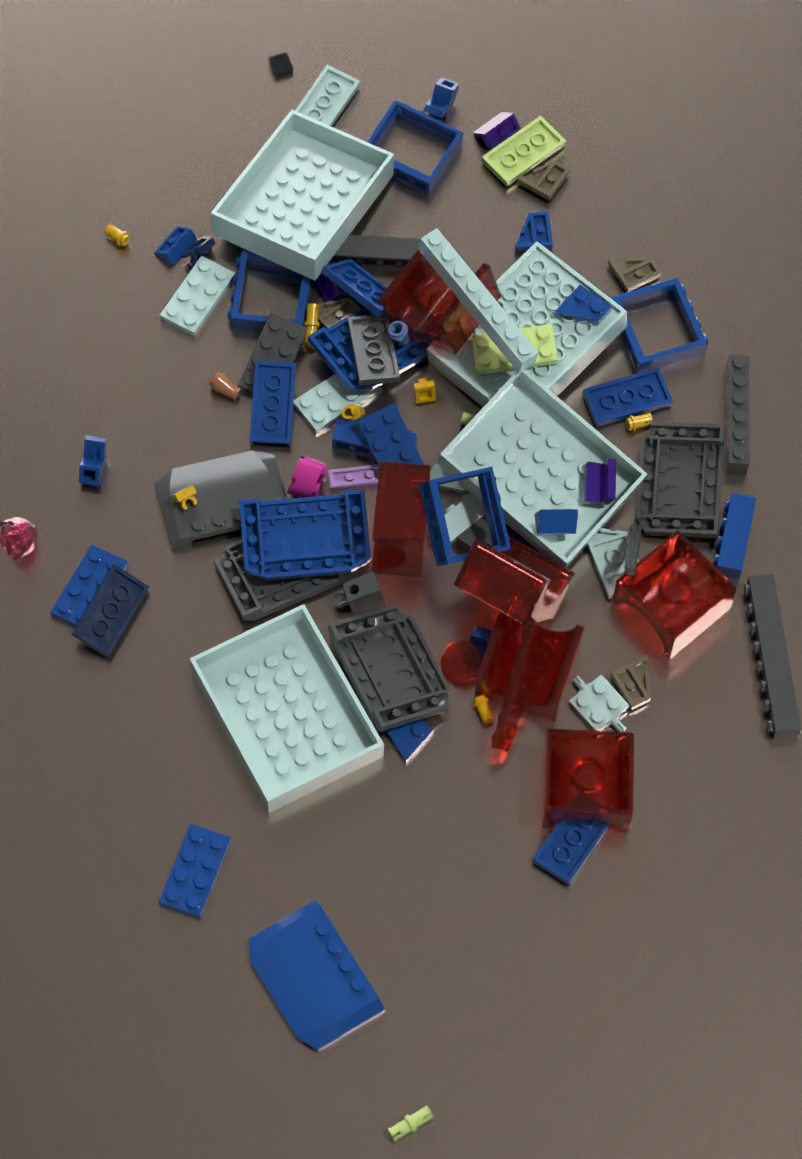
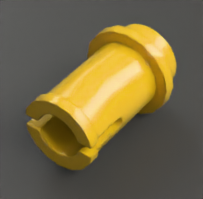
M109 224L104 230V234L115 240L119 246H126L130 241L128 233L126 231L122 232L113 224Z
M647 413L635 417L630 415L625 422L627 429L634 432L637 428L650 426L653 419L651 414Z
M480 695L473 699V707L477 708L482 723L486 724L493 721L495 716L488 704L489 698H486L485 695Z

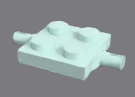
M579 675L576 676L572 682L580 690L577 695L569 700V704L596 734L611 725L619 734L622 731L624 732L626 727L618 719L629 708V704L602 675L588 684Z

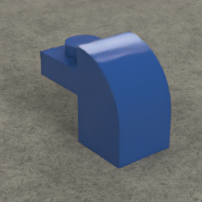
M442 77L435 84L432 98L425 104L424 111L433 117L446 118L456 99L459 83Z
M86 435L84 440V456L79 467V483L94 486L100 485L107 461L106 438Z

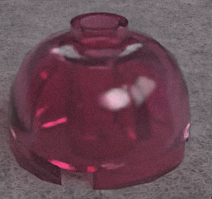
M13 517L0 522L2 531L0 533V542L8 555L12 553L15 556L14 560L31 554L37 544L38 531L36 527L22 517Z

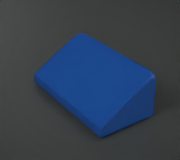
M176 226L154 254L167 263L175 265L181 259V255L196 241L197 237L191 228Z
M542 509L534 514L537 534L576 533L578 509Z

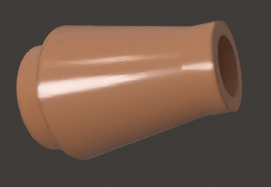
M220 372L215 374L209 384L213 387L212 390L226 395L233 400L241 391L224 373L221 374Z

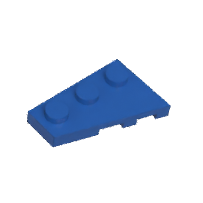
M417 720L385 731L391 738L395 748L402 755L405 763H407L433 734L434 730L422 720Z

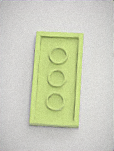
M539 116L482 156V162L506 186H509L519 176L526 174L564 147L566 140L542 116Z
M552 324L520 328L521 332L539 352L536 362L530 367L558 364ZM486 333L471 335L477 375L516 370Z

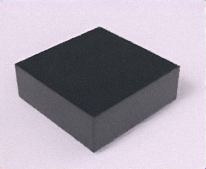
M287 52L269 57V63L275 76L293 71V66Z

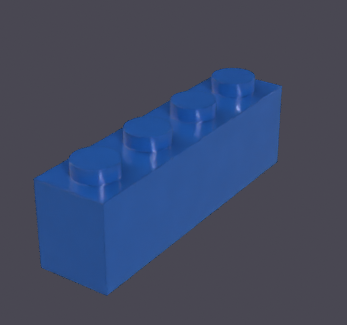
M337 418L332 437V448L375 457L359 422ZM408 430L417 446L418 434Z
M732 492L730 500L726 499L724 511L727 512L726 518L722 517L720 529L724 530L723 536H718L716 548H720L719 554H715L712 565L716 567V575L740 579L756 497Z

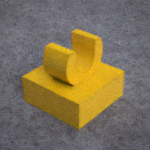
M420 378L418 383L414 384L416 404L436 401L433 380L427 381L426 378Z
M194 485L171 495L175 503L180 502L183 510L188 509L185 504L188 499L191 500L193 505L197 504L196 498L192 496L197 493Z

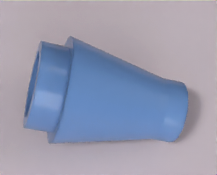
M402 321L392 322L388 328L389 336L400 345H406L409 342L407 325Z

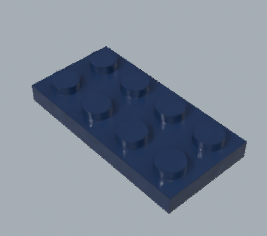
M112 565L71 635L103 656L108 657L149 586L119 566Z

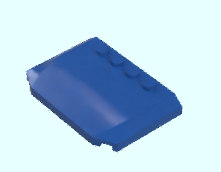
M404 282L390 290L405 300L406 305L404 309L388 314L390 324L394 321H402L408 328L409 342L406 345H400L393 339L400 374L428 358L427 348L444 332L442 327ZM364 307L348 317L373 314ZM348 317L327 329L323 327L308 336L307 341L349 392L372 391L382 385L359 386L347 324Z
M364 489L344 491V494L294 499L260 501V499L239 500L246 573L265 580L352 573L371 561Z
M316 900L249 938L252 968L296 1039L313 1047L315 1051H321L385 1012L379 996Z

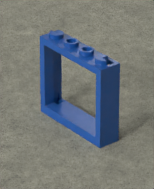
M395 100L367 143L378 147L396 118L451 143L430 177L394 160L393 178L429 195L462 145L463 132L457 130L456 127L443 123L439 119L426 115L423 111H417L406 103L403 104Z
M242 249L241 257H237L236 268H239L238 274H234L233 285L236 286V289L231 292L230 302L233 303V306L228 309V319H231V328L262 331L268 317L239 314L247 263L286 267L251 251ZM303 275L296 319H288L302 326L306 319V304H308L312 279Z
M678 278L611 297L613 301L624 308V306L674 292L695 342L644 356L627 316V327L620 334L637 374L705 354L708 338L706 334L702 333L700 320L698 317H695L693 304L690 300L688 301L685 286L680 284Z
M493 467L418 483L437 566L511 549ZM478 477L493 547L453 556L438 485Z

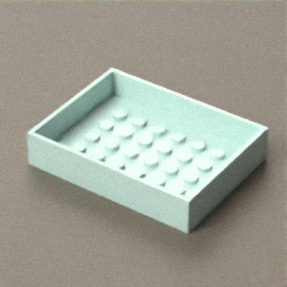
M291 110L211 212L212 234L312 280H316L323 271L324 266L329 263L393 177L394 154Z
M539 242L532 245L487 289L519 329L552 324L558 364L530 367L526 370L556 396L627 327V311ZM579 285H582L612 306V311L600 324L589 323L585 320L577 321L573 317L563 315L562 317H557L555 311ZM466 310L427 348L428 360L432 367L484 407L512 377L516 370L477 375L471 335L485 334L486 332L469 311Z
M526 369L521 373L516 371L441 452L437 462L450 475L493 467L498 493L501 497L500 503L505 516V523L562 572L636 491L647 476L643 469ZM608 458L616 459L615 500L609 505L585 502V464L587 462L603 464ZM478 477L458 481L483 503ZM542 509H578L576 533L537 534L534 514Z
M304 604L190 658L191 672L268 813L384 757V743Z

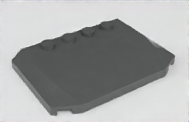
M652 422L649 431L641 439L639 467L647 473V476L637 488L636 517L645 535L718 538L724 424Z
M253 450L173 468L155 482L171 549L191 545L193 540L240 530L239 500L260 499V501L287 499L275 455ZM194 485L197 493L192 496L196 498L197 504L193 505L191 500L188 499L185 503L188 509L183 510L180 502L175 503L171 495Z
M242 539L229 544L224 549L225 552L214 560L215 566L244 621H255L348 582L359 573V569L352 573L265 580L245 572Z
M396 604L329 623L328 626L331 643L373 726L380 732L446 712L449 708V685L414 618L409 614L404 615L400 612Z

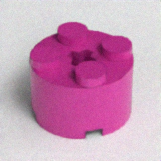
M301 455L292 476V484H289L287 493L298 498L318 496L328 466L325 463Z

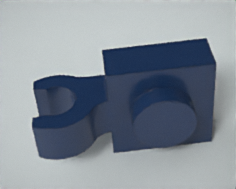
M202 236L181 257L187 258L190 256L191 260L186 265L193 267L198 261V256L208 254L216 242L213 237Z

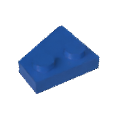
M549 211L530 212L528 214L526 223L520 232V237L515 244V252L527 251L536 242H539L546 249H553Z
M579 285L555 311V315L557 317H562V315L569 316L577 321L585 320L589 323L600 324L612 311V306L582 285Z

